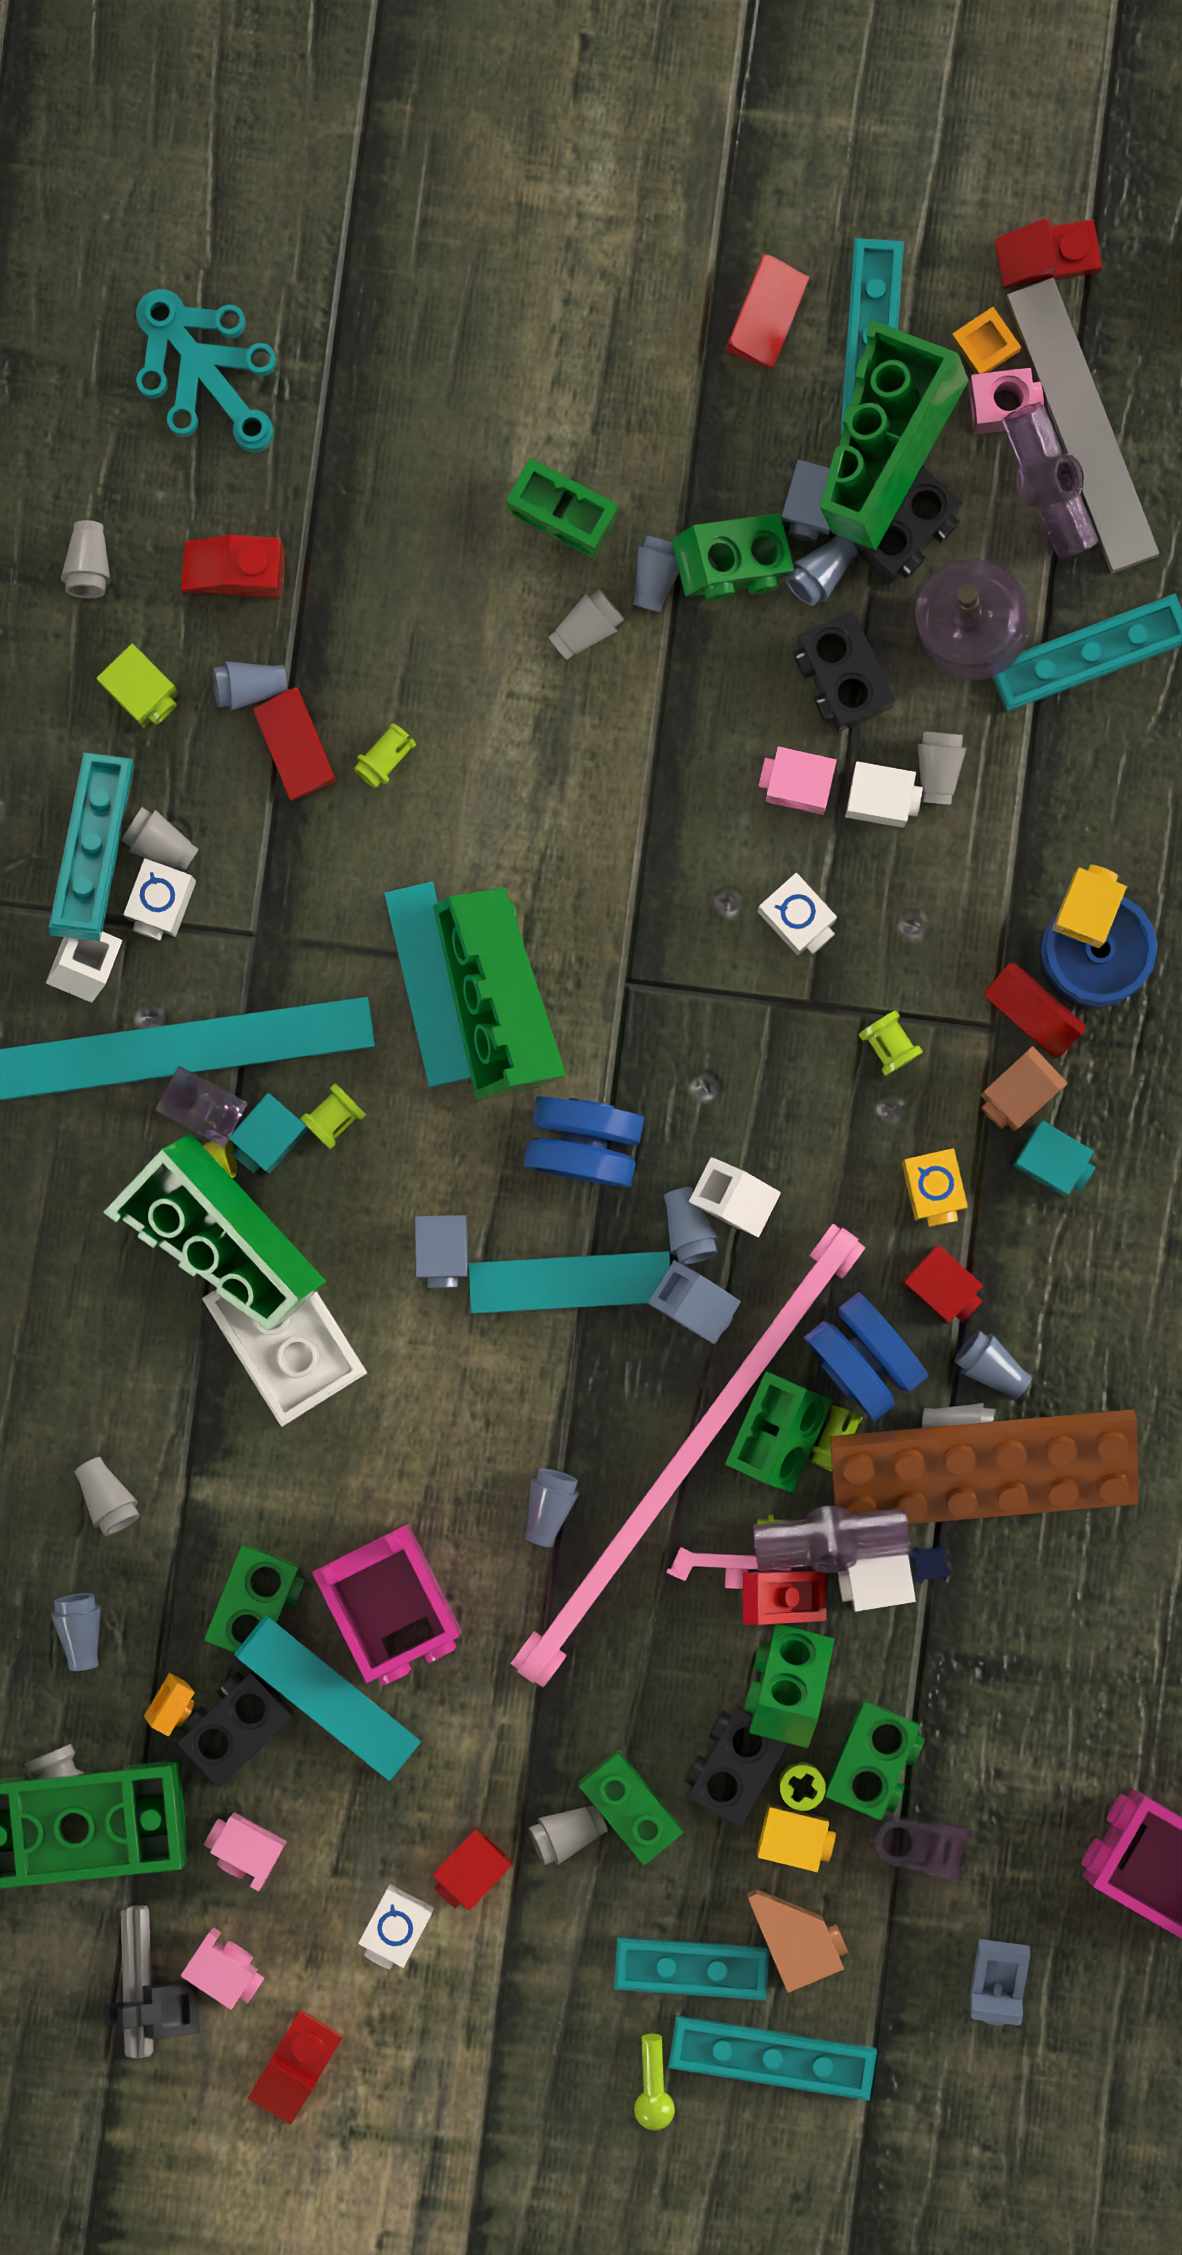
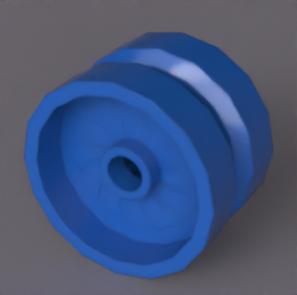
M1124 896L1106 941L1103 944L1108 949V953L1103 958H1097L1092 954L1091 945L1053 931L1052 928L1058 913L1044 931L1039 953L1043 975L1054 992L1073 1005L1091 1009L1116 1005L1138 990L1154 968L1158 948L1154 927L1142 908Z
M544 1096L536 1097L532 1118L533 1124L540 1130L559 1134L561 1138L560 1140L548 1138L529 1140L523 1167L581 1181L631 1188L636 1162L629 1155L608 1150L607 1145L632 1147L639 1144L644 1123L643 1116L614 1109V1106L584 1099L569 1098L567 1100Z
M857 1292L838 1308L839 1318L853 1336L850 1340L836 1326L826 1321H822L803 1338L822 1362L820 1366L849 1401L853 1399L863 1412L875 1422L894 1406L893 1395L879 1378L883 1373L899 1390L908 1393L927 1379L929 1375L917 1357L884 1317L860 1292Z

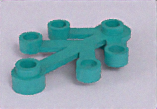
M164 289L154 290L143 296L136 310L138 325L148 335L145 365L139 371L136 378L137 386L143 396L149 399H157L163 396L167 390L168 381L163 368L168 340L181 355L175 406L170 409L167 415V423L172 433L178 437H188L197 430L198 418L195 413L200 379L234 422L233 435L240 448L250 453H258L267 449L274 437V429L269 417L262 411L250 410L215 366L250 370L256 376H267L276 367V356L273 349L264 343H256L249 349L196 343L185 329L218 330L224 337L235 338L240 336L246 327V320L242 310L235 305H224L219 310L184 307L181 299L175 293ZM158 306H165L170 310L169 316L163 321H156L152 318V312ZM228 314L237 315L239 317L238 325L233 329L224 328L221 325L224 316ZM259 352L267 353L270 356L269 363L261 368L254 366L252 358L255 354ZM149 375H157L161 378V384L157 389L148 390L143 387L144 379ZM180 413H187L192 417L191 424L183 429L177 428L174 425L175 417ZM250 421H257L262 425L260 433L253 437L244 434L243 428L245 424Z

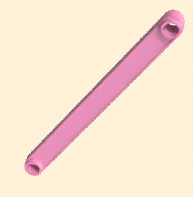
M835 1224L830 1226L809 1255L817 1261L597 1563L544 1635L541 1636L534 1631L510 1664L518 1669L517 1672L533 1684L536 1682L542 1688L546 1685L567 1656L559 1650L795 1326L831 1277L835 1274L840 1279H843L861 1255L865 1246L858 1242L859 1239L843 1227L840 1229Z

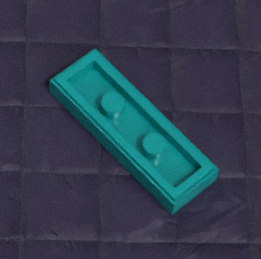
M617 1936L614 1990L766 2000L769 1947Z

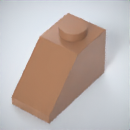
M1032 1046L980 1094L987 1102L981 1108L1000 1129H1003L1008 1124L1013 1131H1016L1068 1083Z
M756 1888L746 1892L787 1993L844 1970L839 1956L847 1954L848 1950L837 1924L827 1928L823 1917L817 1913Z

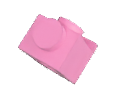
M234 1812L229 1817L227 1823L218 1818L204 1846L211 1849L210 1853L219 1857L216 1865L222 1870L240 1879H243L246 1873L255 1877L250 1887L260 1891L287 1841Z
M213 1927L181 1974V1977L232 2010L238 1999L247 2004L249 2003L264 1977L258 1974V1969L250 1964L253 1956L242 1947L231 1941H228L225 1947L218 1943L217 1939L222 1932Z

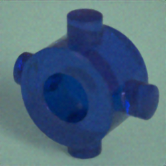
M938 1543L935 1549L926 1548L920 1550L915 1547L911 1551L910 1555L915 1558V1569L918 1572L914 1577L917 1582L922 1584L926 1578L935 1579L941 1577L944 1580L948 1578L951 1572L946 1569V1560L943 1555L947 1550L945 1546Z

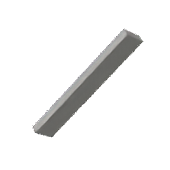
M1054 277L1007 294V304L1037 382H1041L1043 398L1110 573L1113 574L1158 557L1160 553Z

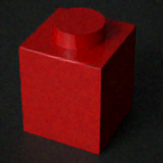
M939 1245L935 1246L901 1283L945 1324L950 1323L955 1317L963 1323L983 1301L976 1293L984 1285Z
M476 1826L434 1870L432 1876L439 1881L434 1889L453 1908L456 1909L462 1903L470 1911L512 1866L513 1860Z

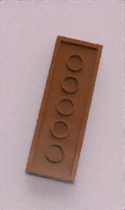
M1134 1409L830 1436L834 1515L837 1531L1138 1504L1137 1418Z

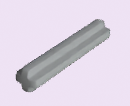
M129 1905L121 1910L123 2002H142L143 1986L151 1985L149 1909L144 1905ZM145 2026L124 2029L125 2055L130 2058L151 2056L154 2051L153 2039L145 2037Z

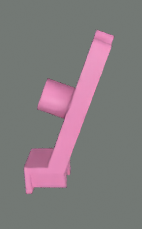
M680 1547L671 1569L668 1568L666 1572L686 1581L693 1566L726 1568L725 1588L743 1589V1573H748L749 1569L791 1571V1558L693 1553Z

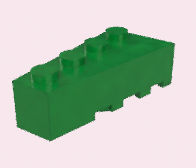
M870 320L866 333L868 341L863 358L859 359L855 374L857 381L851 404L847 405L842 421L844 425L839 447L835 448L820 509L832 533L876 550L969 380L957 352Z
M502 887L449 896L433 906L476 1101L531 1091L566 1076L517 925L516 909L513 902L508 898L506 888Z
M191 1133L163 1148L103 1212L117 1223L123 1220L139 1231L137 1237L152 1248L160 1246L181 1261L179 1267L191 1276L195 1277L199 1274L215 1285L218 1295L267 1330H271L297 1312L326 1282Z

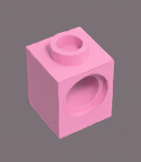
M1031 368L973 374L970 377L967 388L973 435L1033 428L1037 412L1044 411L1041 382L1033 383ZM1000 391H1010L1018 397L1020 407L1013 411L1002 410L996 405L994 395Z
M778 746L775 759L765 757L758 787L768 789L765 802L824 815L837 760Z

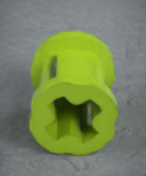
M896 1010L858 1034L862 1041H869L884 1064L882 1072L885 1076L893 1073L923 1053L920 1046H913L898 1023L900 1015Z
M336 1083L330 1087L331 1094L311 1114L305 1113L300 1118L329 1149L335 1145L334 1139L355 1119L362 1120L366 1116Z
M806 1761L787 1765L781 1771L778 1779L780 1793L784 1802L798 1811H808L815 1808L823 1800L826 1792L822 1774L813 1764ZM806 1773L812 1775L810 1784L814 1788V1792L811 1795L801 1793L798 1798L793 1797L794 1789L789 1782L793 1776L802 1779Z

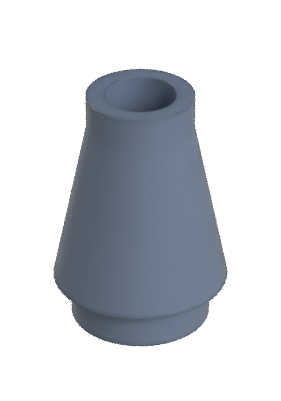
M646 535L644 546H638L636 588L632 605L657 612L662 611L664 601L679 574L672 542Z
M835 535L829 542L793 563L794 571L786 576V583L791 591L807 605L814 606L818 601H826L850 563L858 556V549L851 540Z
M225 661L224 666L213 667V685L217 707L229 706L230 711L278 696L287 691L284 665L269 666Z
M692 1187L679 1188L663 1196L667 1208L671 1255H677L678 1262L682 1265L701 1262L718 1253L715 1243L719 1238L702 1209L689 1203L693 1194Z
M980 1330L974 1332L966 1340L954 1360L956 1364L962 1367L961 1374L1007 1395L1012 1400H1016L1022 1395L1032 1379V1376L1019 1366L993 1334L986 1336Z
M539 1469L537 1478L531 1479L528 1520L524 1539L540 1546L553 1547L555 1538L579 1495L575 1490L578 1482L576 1478L556 1470Z
M72 1594L55 1599V1611L51 1613V1617L67 1657L69 1670L82 1671L99 1666L98 1641L101 1606L95 1604L94 1594Z

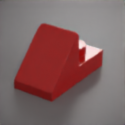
M1048 218L1041 219L994 240L1003 289L1036 284L1053 277L1054 280L1100 273L1102 269L1094 219L1051 227Z
M756 1570L743 1573V1624L765 1625L826 1621V1570Z
M300 2009L247 2099L291 2125L344 2035Z

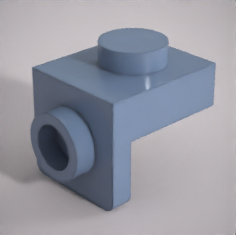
M979 1939L970 1987L972 2019L981 2020L991 2025H1021L1023 2017L1022 1999L1030 1961V1946Z

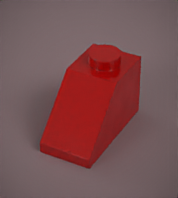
M225 535L185 541L181 591L281 599L285 552L281 539Z

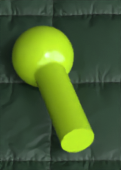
M646 2034L641 2037L644 2092L637 2098L634 2112L641 2126L649 2130H661L671 2123L675 2113V2106L672 2098L664 2092L662 2036L659 2034Z

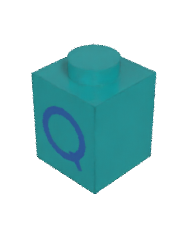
M267 1093L230 1135L229 1139L238 1146L231 1154L252 1173H255L261 1166L270 1174L306 1134L309 1128L271 1094Z
M1042 1120L1036 1125L1012 1166L1065 1197L1069 1195L1072 1188L1081 1192L1095 1170V1166L1089 1163L1095 1151Z

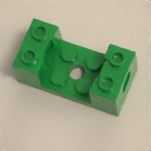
M179 1760L128 1765L123 1770L31 1780H29V1776L0 1778V1888L180 1870L189 1862ZM78 1813L86 1818L89 1824V1833L85 1840L72 1842L64 1837L61 1831V1822L67 1814Z

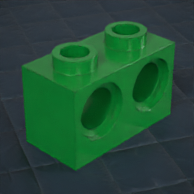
M529 458L506 500L507 514L594 560L618 518V504L532 458Z
M780 513L693 525L671 539L685 597L705 594L706 601H716L730 597L735 594L736 589L748 588L750 595L761 594L778 588L777 580L794 571ZM751 550L758 556L759 563L754 559ZM708 556L715 562L717 570L711 566Z
M766 1371L725 1465L765 1484L793 1493L833 1400L793 1381Z
M242 1545L204 1641L235 1653L244 1642L237 1636L235 1624L238 1618L244 1614L253 1615L259 1621L267 1615L286 1631L287 1627L279 1623L286 1605L295 1609L306 1582V1580L298 1577L302 1566L253 1546ZM261 1567H270L278 1572L281 1578V1586L275 1595H263L255 1588L254 1576Z
M775 1624L770 1643L760 1640L753 1670L762 1672L760 1682L751 1681L744 1707L745 1711L753 1713L749 1733L809 1748L819 1718L834 1638Z
M861 1699L825 1785L826 1792L824 1796L880 1821L886 1810L894 1813L905 1788L904 1784L898 1782L905 1763L914 1766L925 1740L924 1737L918 1735L921 1726L915 1721ZM883 1724L894 1725L900 1733L898 1745L893 1750L887 1752L877 1750L872 1743V1735L875 1729ZM870 1771L879 1776L880 1788L871 1798H860L853 1793V1780L861 1772Z
M619 1749L579 1781L581 1790L643 1865H646L683 1834V1827Z

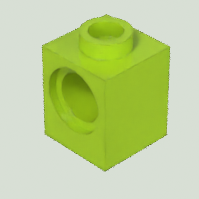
M133 643L97 677L102 687L143 728L151 721L155 725L162 722L177 705L173 700L179 694L176 687Z

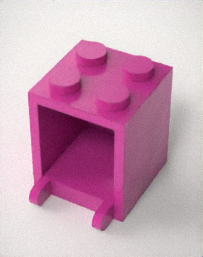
M409 1523L312 1572L366 1683L378 1678L381 1686L387 1685L412 1670L408 1662L424 1655L427 1663H430L454 1651L457 1647L454 1639L461 1635L462 1630ZM427 1617L435 1635L390 1657L382 1638Z
M1132 1788L1128 1797L1120 1794L1110 1809L1106 1820L1112 1823L1103 1841L1095 1838L1087 1849L1081 1865L1087 1868L1083 1877L1094 1888L1182 1939V1817ZM1141 1823L1146 1825L1144 1831L1122 1869L1118 1868V1863Z

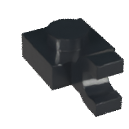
M187 1980L143 1986L142 2002L104 2004L105 2025H118L119 2029L145 2026L146 2038L155 2040L200 2033L198 1987Z

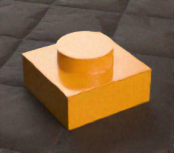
M991 307L967 323L951 336V340L975 374L989 373L1020 352L1021 349L1020 344L994 307Z
M169 1672L146 1711L145 1719L152 1728L169 1737L175 1726L181 1727L189 1718L194 1707V1700L191 1698L195 1692L186 1681Z

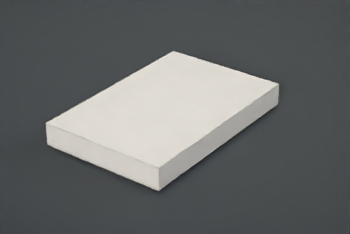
M217 1289L202 1298L281 1427L367 1374L366 1369L317 1291L297 1312L271 1330H267L216 1293Z

